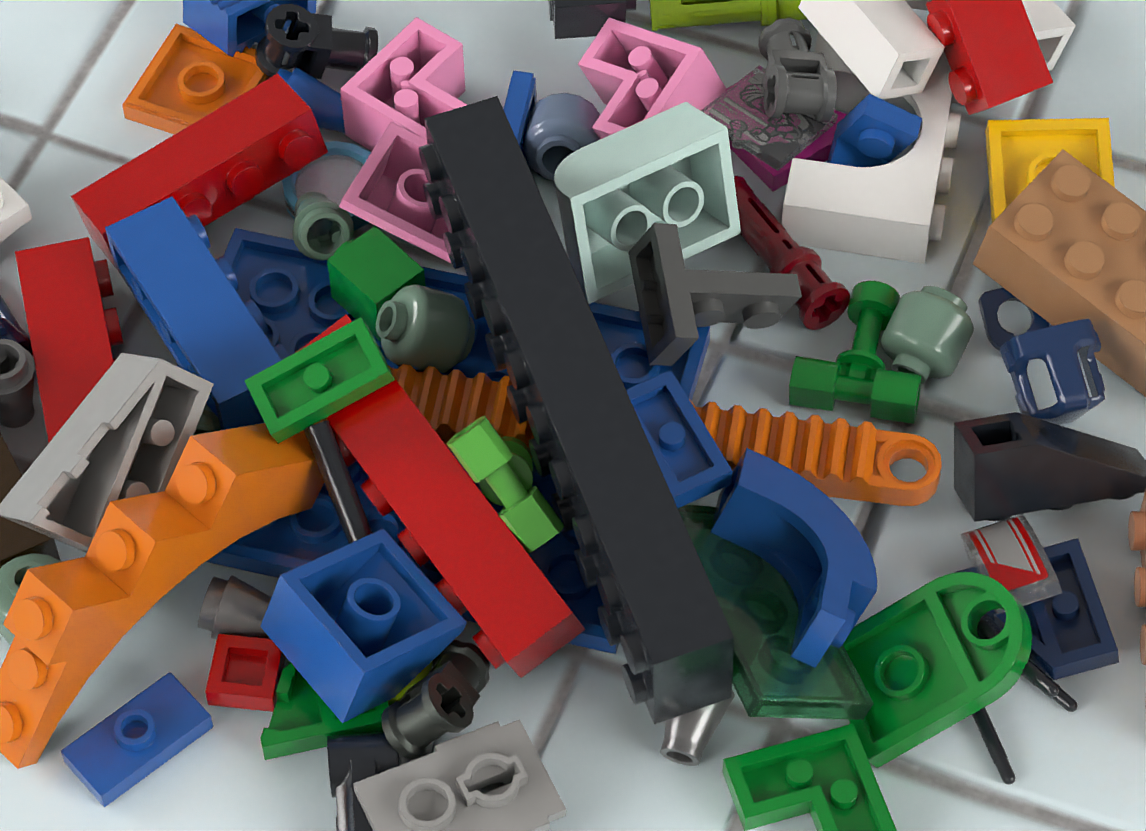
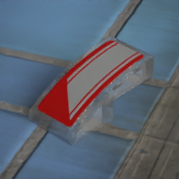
M1023 514L960 534L967 557L976 571L1001 583L1019 600L1022 606L1062 593L1052 565L1033 528ZM994 609L997 614L1005 612L1004 609Z

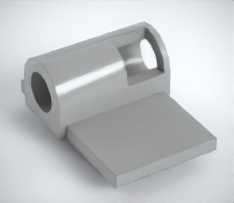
M520 720L504 726H500L498 721L435 745L434 753L353 783L354 792L373 831H549L550 822L566 816V808Z

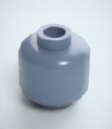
M569 93L551 94L537 102L529 112L523 142L526 161L534 172L554 181V174L558 165L567 156L584 146L600 140L592 128L600 116L594 105L581 96Z

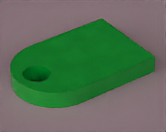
M956 572L932 580L857 624L840 648L830 645L821 660L850 724L854 723L869 763L879 768L1006 694L1021 677L1024 667L1028 663L1032 646V631L1024 607L1001 583L980 573ZM993 609H1004L1006 612V623L1002 631L993 638L979 639L977 626L982 616Z

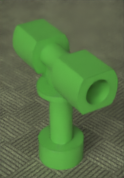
M486 416L478 418L447 442L448 447L475 483L479 482L484 496L492 503L504 506L498 515L527 553L533 552L561 532L564 528L563 522L536 486L532 487L533 459L529 448L524 442L514 437H500Z

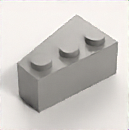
M121 353L0 503V516L87 553L110 501L165 491L189 437L194 435L214 384L161 358Z

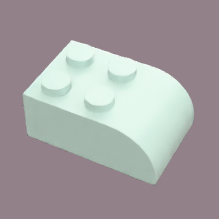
M688 102L681 103L576 150L558 165L554 174L567 256L588 304L634 283L628 252L654 223L677 224L684 260L741 233L728 128Z

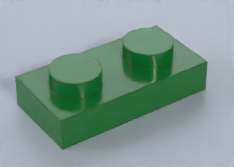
M360 317L244 381L270 435L279 444L391 383L395 378L368 325Z

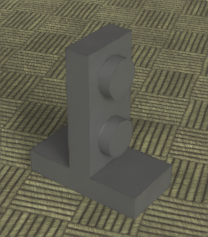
M654 223L628 252L649 365L672 366L698 340L697 327H707L722 322L744 323L745 327L750 329L767 328L778 323L781 317L802 297L797 274L685 269L677 224Z

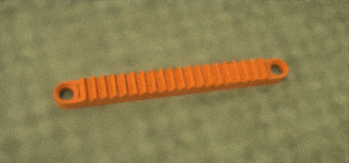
M402 364L398 369L389 366L395 379L447 447V442L454 435L478 418L486 416L500 437L509 436L517 438L529 448V440L533 439L534 436L529 421L519 424L513 414L507 394V386L512 385L509 376H503L497 382L492 381L485 373H478L474 378H467L460 370L455 369L449 375H442L432 366H428L423 372H418L411 365ZM708 402L703 407H696L692 403L732 471L746 448L799 474L828 497L897 506H917L927 502L936 493L940 483L941 455L933 443L918 435L877 430L868 421H864L858 427H853L844 418H837L832 424L825 423L819 415L813 414L807 420H799L793 412L786 411L780 417H774L765 408H760L754 414H750L741 405H734L727 411L721 410L715 402ZM325 418V419H323V420H321V421H319V422H317V423H320V422H323V421H327V420H326V418ZM910 458L921 463L926 470V474L915 482H905L897 479L892 474L890 466L895 461Z

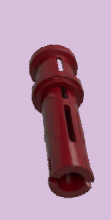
M734 176L741 228L740 235L768 266L770 273L797 274L802 297L795 305L799 309V319L806 328L818 330L831 325L846 311L850 301V293L843 284L831 281L821 269L822 260L813 249L799 246L791 238L771 211L754 194V191L741 176Z

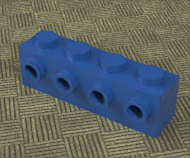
M172 196L105 227L116 269L179 367L214 384L206 403L218 417L221 426L220 430L263 423L264 420L244 380L285 359L290 354L281 343L272 346L266 337V334H268L267 325L258 306L252 299L246 302L242 301L236 292L239 290V285L228 261L223 256L214 259L208 250L211 247L210 241L199 218L195 214L186 217Z

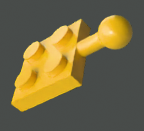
M1109 118L988 120L985 134L992 223L1062 149L1115 188Z

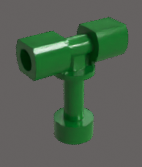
M863 281L853 287L847 309L849 319L857 325L851 350L840 353L835 362L796 356L789 383V405L833 411L836 400L871 405L870 417L910 424L915 423L920 400L922 375L885 370L884 362L876 356L881 331L886 329L900 300L899 293L892 286L879 281Z

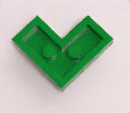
M854 723L723 759L722 773L744 831L808 813L811 814L817 831H897Z

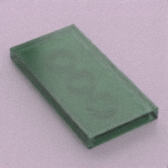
M685 505L678 508L734 636L732 683L748 716L864 720L874 703L843 645L840 648L830 645L816 668L791 657L799 609L796 596L786 579L760 556L710 533L716 507Z

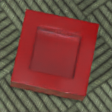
M218 634L205 691L208 705L273 712L277 702L276 689L284 668L286 656L271 639Z

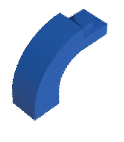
M746 448L732 472V484L724 487L718 496L710 533L760 556L786 579L796 596L799 609L791 657L816 668L830 645L836 648H840L876 594L877 573L873 557L858 529L826 494L789 468Z

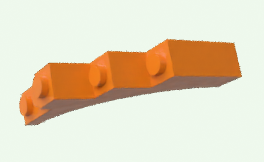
M265 423L191 435L165 491L109 502L85 557L27 569L3 623L15 637L0 668V753L17 769L38 762L59 721L88 678L121 638L165 594L201 564L238 539L277 519L313 507L324 484V480L304 430L279 444L270 435Z

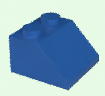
M383 528L281 574L260 627L337 718L344 723L394 698L463 632L467 622Z

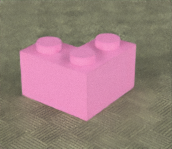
M416 17L340 88L345 136L373 151L390 122L427 140L424 118L467 105L458 99L466 91L463 44Z
M612 18L607 19L578 63L603 103L607 105L592 127L599 139L612 135L684 102H688L709 115L726 90L702 48Z

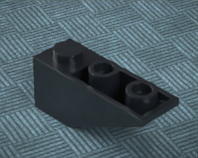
M1018 412L954 422V490L974 522L983 520L1003 521L1013 515L1046 509L1065 510L1075 504L1109 498L1123 500L1131 498L1135 494L1145 492L1146 460L1136 448Z

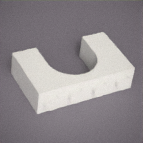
M801 0L798 7L873 96L882 100L922 93L945 48L912 10L928 11L926 3L932 0ZM1022 0L1048 70H1053L1076 25L1053 0Z
M818 32L814 52L824 54L827 67L833 69L836 75L837 97L834 110L850 112L871 93ZM944 50L922 93L883 99L922 118L918 138L912 142L914 147L907 154L891 163L875 167H853L792 158L783 202L782 226L798 245L925 264L928 241H941L946 205L935 204L936 194H949L954 159L943 157L944 147L956 149L961 121V113L950 112L952 103H960L955 99L950 88L948 77L951 68Z

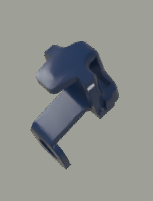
M1004 288L990 290L980 296L978 303L987 338L1001 352L1006 369L1011 374L1017 393L1015 399L1021 413L1061 425L1076 421L1105 400V387L1094 352L1100 351L1101 343L1090 319H1081L1049 327V322L1025 305L1031 313L1030 328L1025 333L1014 336L1013 333L1001 327L997 312L999 306L1006 301H1021ZM1078 353H1079V356H1080V359H1081V363H1082V366H1083V369H1084V372H1085V376H1086V379H1087V382H1088L1089 389H1090V392H1091L1092 397H1089L1088 389H1087V386H1086V383H1085V379H1084V376H1083V372H1082V369H1081V365H1080V362H1079V359H1078ZM1032 359H1041L1046 363L1058 401L1053 406L1041 410L1037 408L1027 375L1028 362Z

